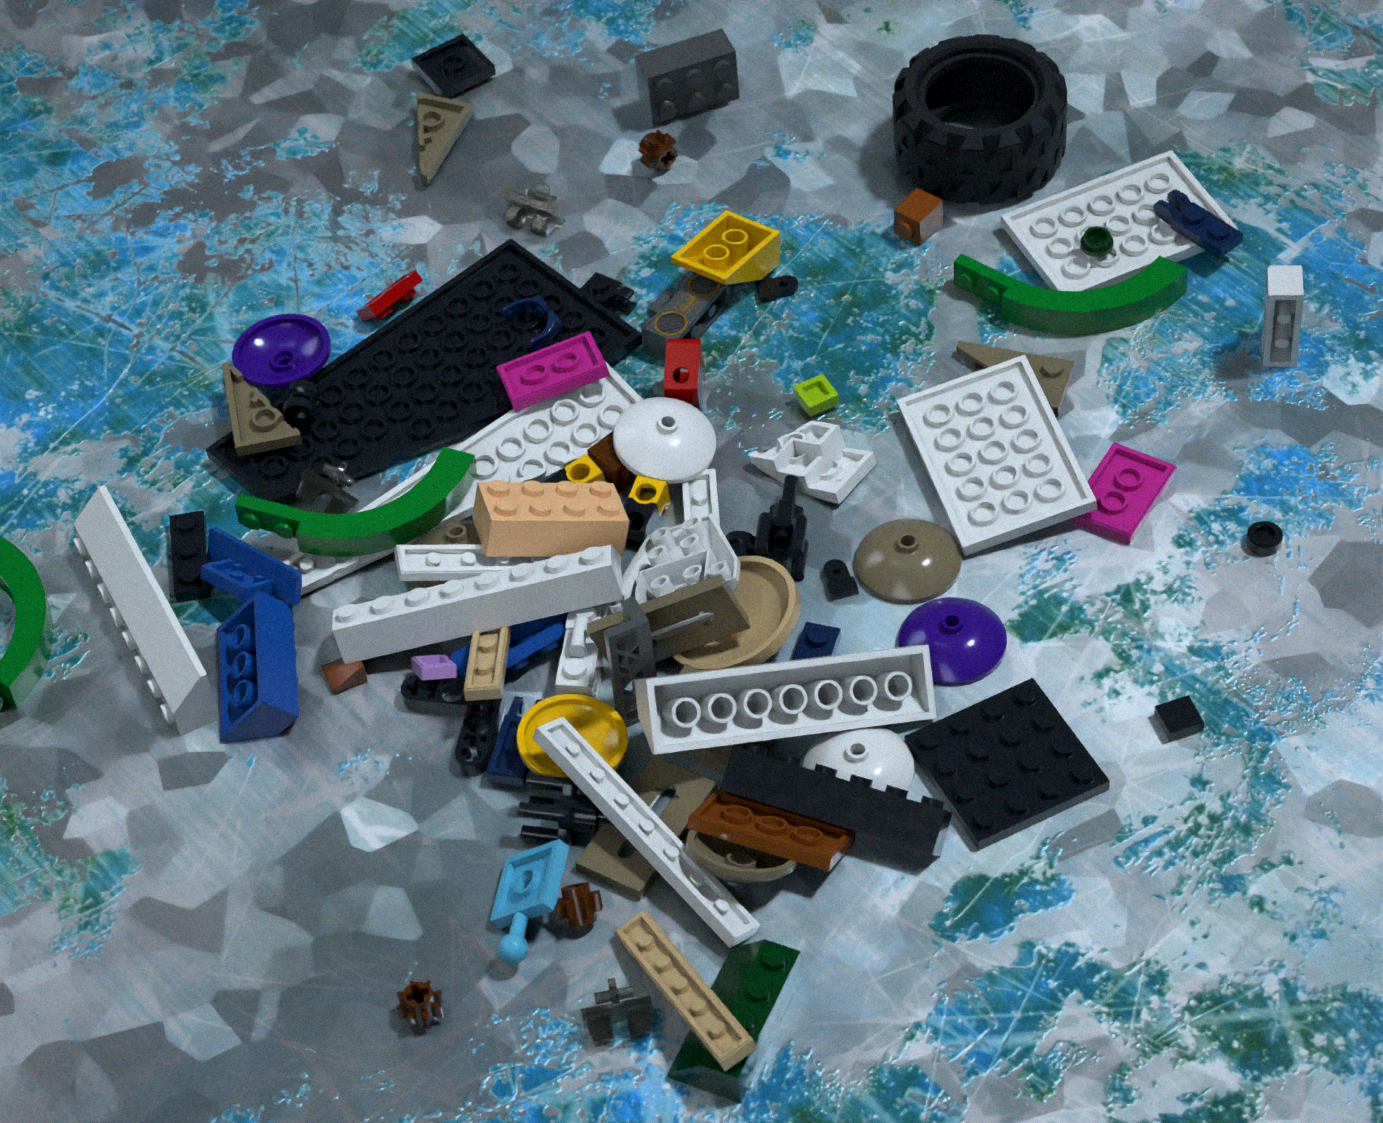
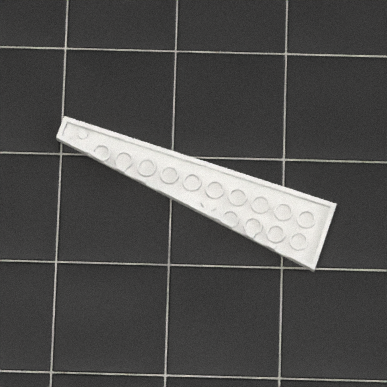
M605 361L610 376L515 412L512 409L453 448L454 450L475 455L477 475L470 489L456 508L438 525L402 545H410L421 540L429 532L440 526L461 521L473 515L477 482L501 480L504 482L524 483L533 480L541 483L549 479L553 474L581 456L588 455L587 450L610 432H614L616 421L621 413L630 405L643 399ZM435 461L358 512L377 508L399 498L422 480ZM396 547L373 554L350 557L319 556L297 551L282 562L302 573L301 596L393 553Z

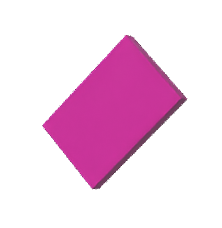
M590 331L496 367L515 412L610 376L608 367Z
M1114 442L1087 481L1096 498L1098 509L1068 519L1067 521L1130 545L1176 476L1177 466Z

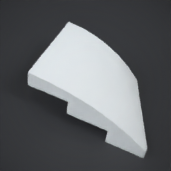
M814 420L798 427L794 432L776 439L777 446L766 452L758 453L755 450L749 455L750 462L777 481L784 484L786 476H796L798 478V491L836 504H840L877 464L874 452L846 447L839 425Z

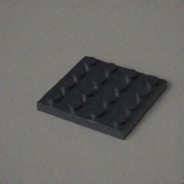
M1034 678L1028 679L904 736V741L909 746L913 758L978 851L1110 789V780Z

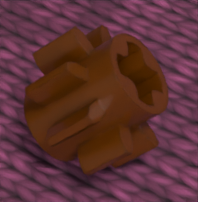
M657 130L656 133L646 134L639 144L638 151L643 154L639 161L648 169L654 168L656 171H659L660 168L666 169L670 167L677 157L678 151L673 147L677 141L668 133L663 134L660 130Z
M588 882L576 883L561 888L562 898H558L555 905L558 920L567 918L569 927L583 926L597 921L595 912L602 911L603 908L599 890L590 891Z
M412 980L404 992H397L399 1005L396 1006L398 1018H407L410 1029H413L415 1026L430 1029L431 1024L435 1022L436 1018H443L441 1005L445 1001L442 990L433 992L430 980L425 983Z

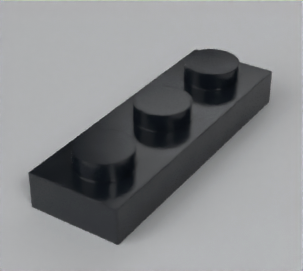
M204 511L169 516L173 584L176 602L211 597V584L201 579V565L209 563Z

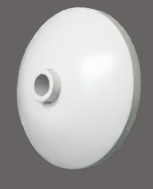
M653 397L640 400L630 405L621 413L614 427L613 445L619 460L635 475L665 481L667 484H677L696 478L709 467L716 450V435L708 418L694 406L674 398Z
M883 726L823 733L811 744L803 761V767L811 770L815 769L816 764L838 770L836 777L847 781L850 780L851 774L873 780L871 788L884 792L887 785L909 791L915 774L914 758L909 746L899 735Z

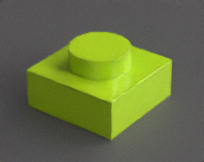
M823 374L793 386L794 397L810 417L840 404L839 394Z

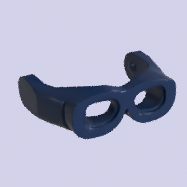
M540 295L514 301L506 305L501 311L505 319H510L522 312L536 313L548 319L545 330L529 341L528 346L532 351H537L544 347L558 332L563 330L560 319L554 311L549 310Z

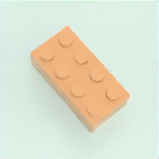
M501 480L477 482L472 515L486 557H552L584 551L593 546L602 547L610 544L619 552L620 557H623L630 522L614 483L595 481L593 483H574L571 481L540 483L533 480L524 483L504 482Z

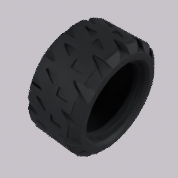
M975 34L974 36L950 38L940 41L938 45L930 49L927 47L913 56L909 61V67L902 68L894 83L892 103L896 160L904 174H912V182L929 194L934 192L941 195V198L944 200L962 204L967 202L980 203V205L1002 203L1006 199L1012 197L1019 198L1036 190L1041 182H1047L1059 168L1061 159L1065 155L1067 137L1066 82L1064 76L1060 74L1056 63L1044 52H1037L1033 45L1015 38H1003L999 35ZM970 109L999 110L1020 118L1013 123L989 129L960 128L940 121V119L947 115Z

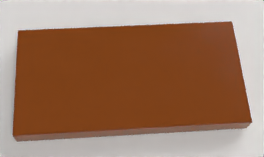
M719 789L689 816L687 825L688 829L825 871H830L851 848L856 835L854 830Z

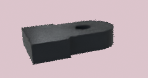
M791 275L775 278L766 277L762 280H756L755 286L760 302L776 301L777 298L794 295L798 291V280Z
M832 559L825 563L823 567L824 577L831 601L859 594V588L854 576H850L847 566L843 561Z

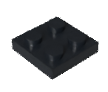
M464 33L411 58L412 67L443 98H449L496 75L495 65Z

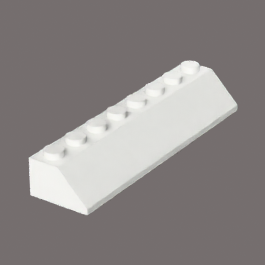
M105 485L98 487L74 522L78 537L73 539V543L80 558L87 556L88 561L84 563L92 581L99 579L101 584L97 585V589L104 604L111 602L113 607L109 608V612L116 627H124L125 631L121 632L129 652L136 650L138 655L134 656V660L141 675H149L150 680L146 682L154 700L161 698L163 704L159 705L167 725L174 723L180 736L220 719L208 675Z
M611 544L602 547L593 546L584 551L568 555H555L547 560L530 564L521 563L513 568L496 572L487 571L475 577L462 580L453 579L441 585L415 588L410 592L394 596H381L369 602L347 604L333 610L332 633L344 663L349 664L469 636L474 631L486 632L622 600L621 557Z
M913 645L634 679L638 717L652 755L937 718L929 645Z

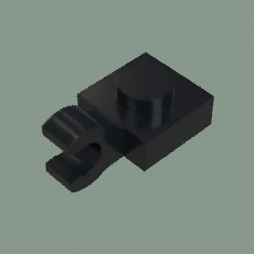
M597 272L580 288L607 309L612 306L622 313L630 314L637 306L635 302L629 300L635 294L634 290L623 286L620 281Z

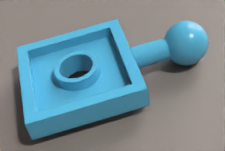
M560 839L510 856L505 860L489 922L499 929L511 926L509 934L501 938L497 947L499 957L507 964H518L528 954V944L524 938L528 919L554 911L569 851V846Z

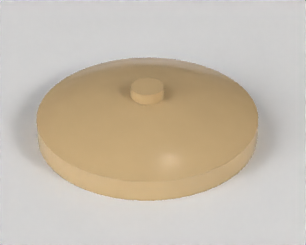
M737 557L741 566L739 584L734 595L749 617L750 628L673 655L671 657L681 669L688 664L701 671L761 664L776 653L793 632L801 610V598L798 587L786 568L766 557Z

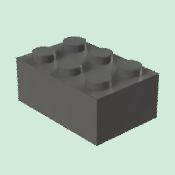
M723 29L635 55L639 99L652 125L740 98L736 51Z

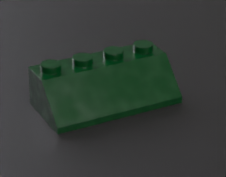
M766 939L732 948L711 989L751 1036L758 1048L730 1069L724 1071L690 1029L668 1072V1078L741 1103L803 978L801 951Z

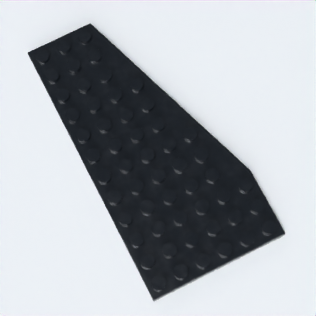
M510 238L308 379V381L315 383L321 392L319 403L316 406L315 421L306 427H297L289 424L293 429L297 428L300 431L302 444L238 457L232 430L206 448V452L212 462L254 497L287 505L479 431L514 409L496 367L535 352L529 348L528 343L533 337L545 330L548 322L546 317L532 312H522L510 319H505L501 311L506 305L514 301L540 295L549 310L554 311L560 319L563 330L558 332L540 349L590 331L603 359L611 366L642 343V334ZM286 394L271 403V406L278 409L281 413L287 400Z

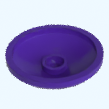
M301 314L275 315L253 324L240 335L232 350V362L234 367L243 374L244 380L247 383L265 389L288 388L292 381L298 379L308 380L322 369L331 353V340L324 325L312 317Z
M946 597L924 603L906 617L899 630L898 647L929 645L933 684L964 686L986 678L998 668L1006 653L1007 634L1001 619L989 607L971 599Z

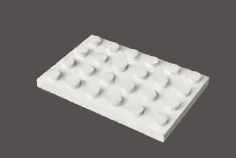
M1172 150L1001 215V226L1049 288L1057 291H1086L1105 288L1137 275L1156 260L1159 255L1176 263L1204 252V249L1171 229L1170 225L1159 219L1153 211L1154 204L1159 200L1169 203L1167 194L1172 190H1180L1181 193L1183 192L1188 196L1191 203H1196L1238 230L1237 226ZM1091 227H1103L1110 232L1114 245L1109 254L1093 257L1081 250V237Z
M1025 354L897 399L899 411L964 556L1098 509L1096 498Z

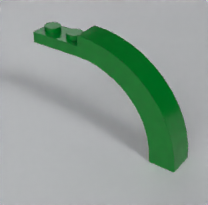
M960 254L954 260L955 286L1001 307V319L1021 327L1046 333L1086 335L1120 330L1156 316L1177 302L1187 292L1188 268L1160 255L1143 271L1123 282L1105 288L1086 291H1057L1032 286L963 254Z
M442 446L429 472L411 490L385 505L356 513H316L240 493L235 503L238 522L252 530L262 529L274 532L283 538H297L299 552L313 555L350 557L389 550L396 547V545L405 544L423 535L438 525L456 508L470 489L477 475L476 458L474 454Z
M0 536V590L15 605L16 623L11 642L0 660V711L6 703L18 708L30 695L46 668L51 654L54 634L52 611L39 574L27 556L2 536Z

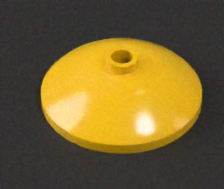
M560 694L546 698L533 705L524 714L517 729L518 752L524 764L533 773L568 777L532 738L537 727L562 716L614 771L622 763L627 752L628 732L621 716L607 703L588 695Z

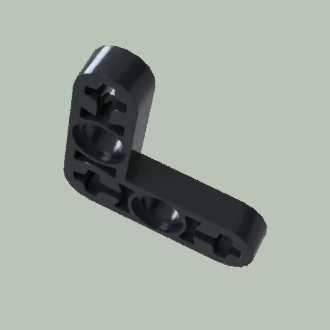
M417 675L405 679L401 685V695L405 707L409 710L464 716L455 749L457 768L459 772L469 777L483 774L488 768L505 709L504 694H502L501 699L489 700L487 712L484 711L482 703L486 700L465 701V679L421 680ZM418 690H423L418 693V696H412L416 695ZM452 691L462 694L461 698L454 702L443 699L447 693ZM484 723L490 726L489 730L482 734H475L470 731L477 724ZM472 746H475L478 756H475L473 761H467L472 757Z

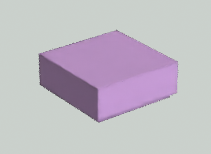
M445 654L414 656L411 658V670L421 680L457 677V665Z

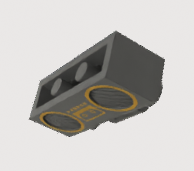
M692 271L689 276L681 278L677 292L665 289L647 310L649 318L645 320L641 330L645 351L665 359L667 339H700L731 303L730 284L724 285Z

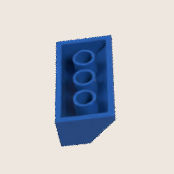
M258 590L217 628L221 741L226 743L278 736L299 717L300 707L298 705L297 652L294 639L293 606Z

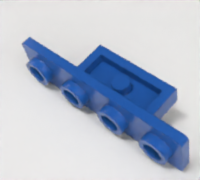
M217 527L209 529L207 555L208 560L212 563L201 565V579L214 585L217 590L231 594L243 603L258 590L267 595H274L292 606L300 604L302 573L299 570Z
M568 612L512 625L506 669L509 668L511 672L530 662L528 656L538 650L541 654H544L560 644L558 639L564 636L566 632L565 626ZM471 642L449 655V659L457 665V674L460 679L466 678Z

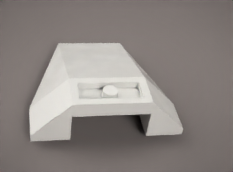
M712 514L703 517L694 516L687 519L683 524L671 528L662 527L648 535L622 576L623 599L606 603L604 617L622 611L620 601L634 596L637 602L641 604L718 575L723 577L734 594L739 584L741 564ZM701 611L696 617L651 632V637L709 617L713 613Z

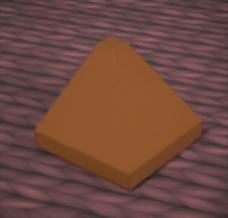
M343 658L321 666L334 694L368 681L364 665L361 661L345 664Z

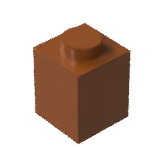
M916 188L894 209V233L919 246L944 224L943 200L919 188Z

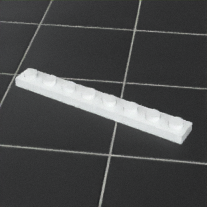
M563 716L536 728L532 738L729 948L756 934L760 927L756 919L713 874L700 867L693 860L683 842Z

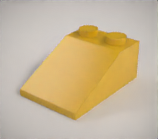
M725 210L670 257V262L724 285L762 280L780 264L781 232Z

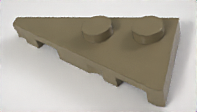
M418 92L416 96L418 104L417 119L419 125L418 142L421 183L429 185L471 119L474 111L473 105L470 103Z
M958 341L957 355L963 357L964 361L973 367L979 364L984 368H988L1025 354L1055 417L1059 416L1074 371V361Z
M229 362L223 363L222 367L237 456L302 444L300 431L297 428L293 429L284 420L283 414L278 409L273 408L270 401L256 387L252 388L244 380L243 374L237 368L232 367Z

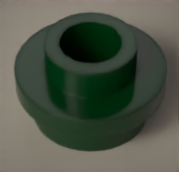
M1098 226L1087 229L1080 240L1081 250L1093 257L1109 254L1114 245L1110 232Z

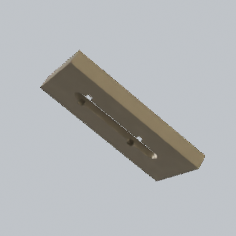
M721 575L639 604L649 620L651 632L696 617L701 611L713 613L709 617L651 637L655 662L750 628L748 615ZM622 611L587 623L588 635L607 661L604 630L623 623ZM620 638L616 640V643L624 645L626 638ZM627 658L626 661L622 664L621 667H624V668H628V667H629V659H628V658Z
M656 755L651 756L630 786L650 809L665 790L672 789L676 792L675 797L669 801L659 818L681 841L684 840L691 830L687 828L689 816L718 790L716 781ZM602 824L575 862L576 871L642 900L660 873L637 849L628 858L619 857V853L629 840L614 825Z

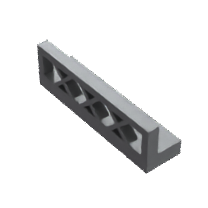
M634 596L620 601L623 623L604 630L615 710L623 719L626 728L640 722L637 709L628 712L633 704L637 702L634 679L657 677L650 623ZM623 637L626 638L624 645L616 643V640ZM628 658V659H629V667H628V668L621 667L622 664H623V663L626 661V659ZM632 680V690H624Z

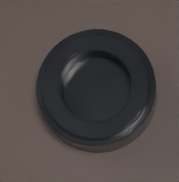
M1259 521L1248 528L1246 544L1252 553L1259 556H1271L1281 549L1283 532L1275 523Z

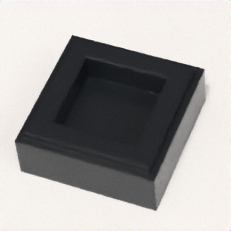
M1189 695L1154 707V715L1169 741L1204 730V721Z

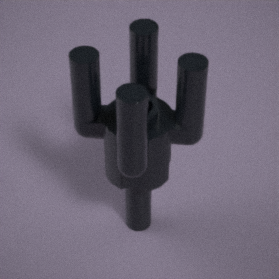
M788 475L784 479L782 499L770 506L769 513L763 512L759 515L753 551L758 556L772 559L774 549H789V555L793 557L790 575L794 581H802L805 576L809 543L805 539L808 520L804 515L803 507L795 504L798 478Z
M528 772L526 787L560 791L562 796L561 799L530 796L529 803L520 802L518 817L558 822V829L523 825L521 840L549 843L560 839L565 844L570 845L574 840L575 831L596 833L599 830L600 823L614 825L586 795L578 794L579 787L569 777Z

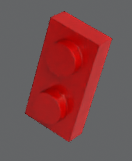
M416 270L401 276L359 308L356 313L363 322L375 318L376 321L381 320L393 311L390 305L397 300L403 303L416 293L414 287L423 281Z

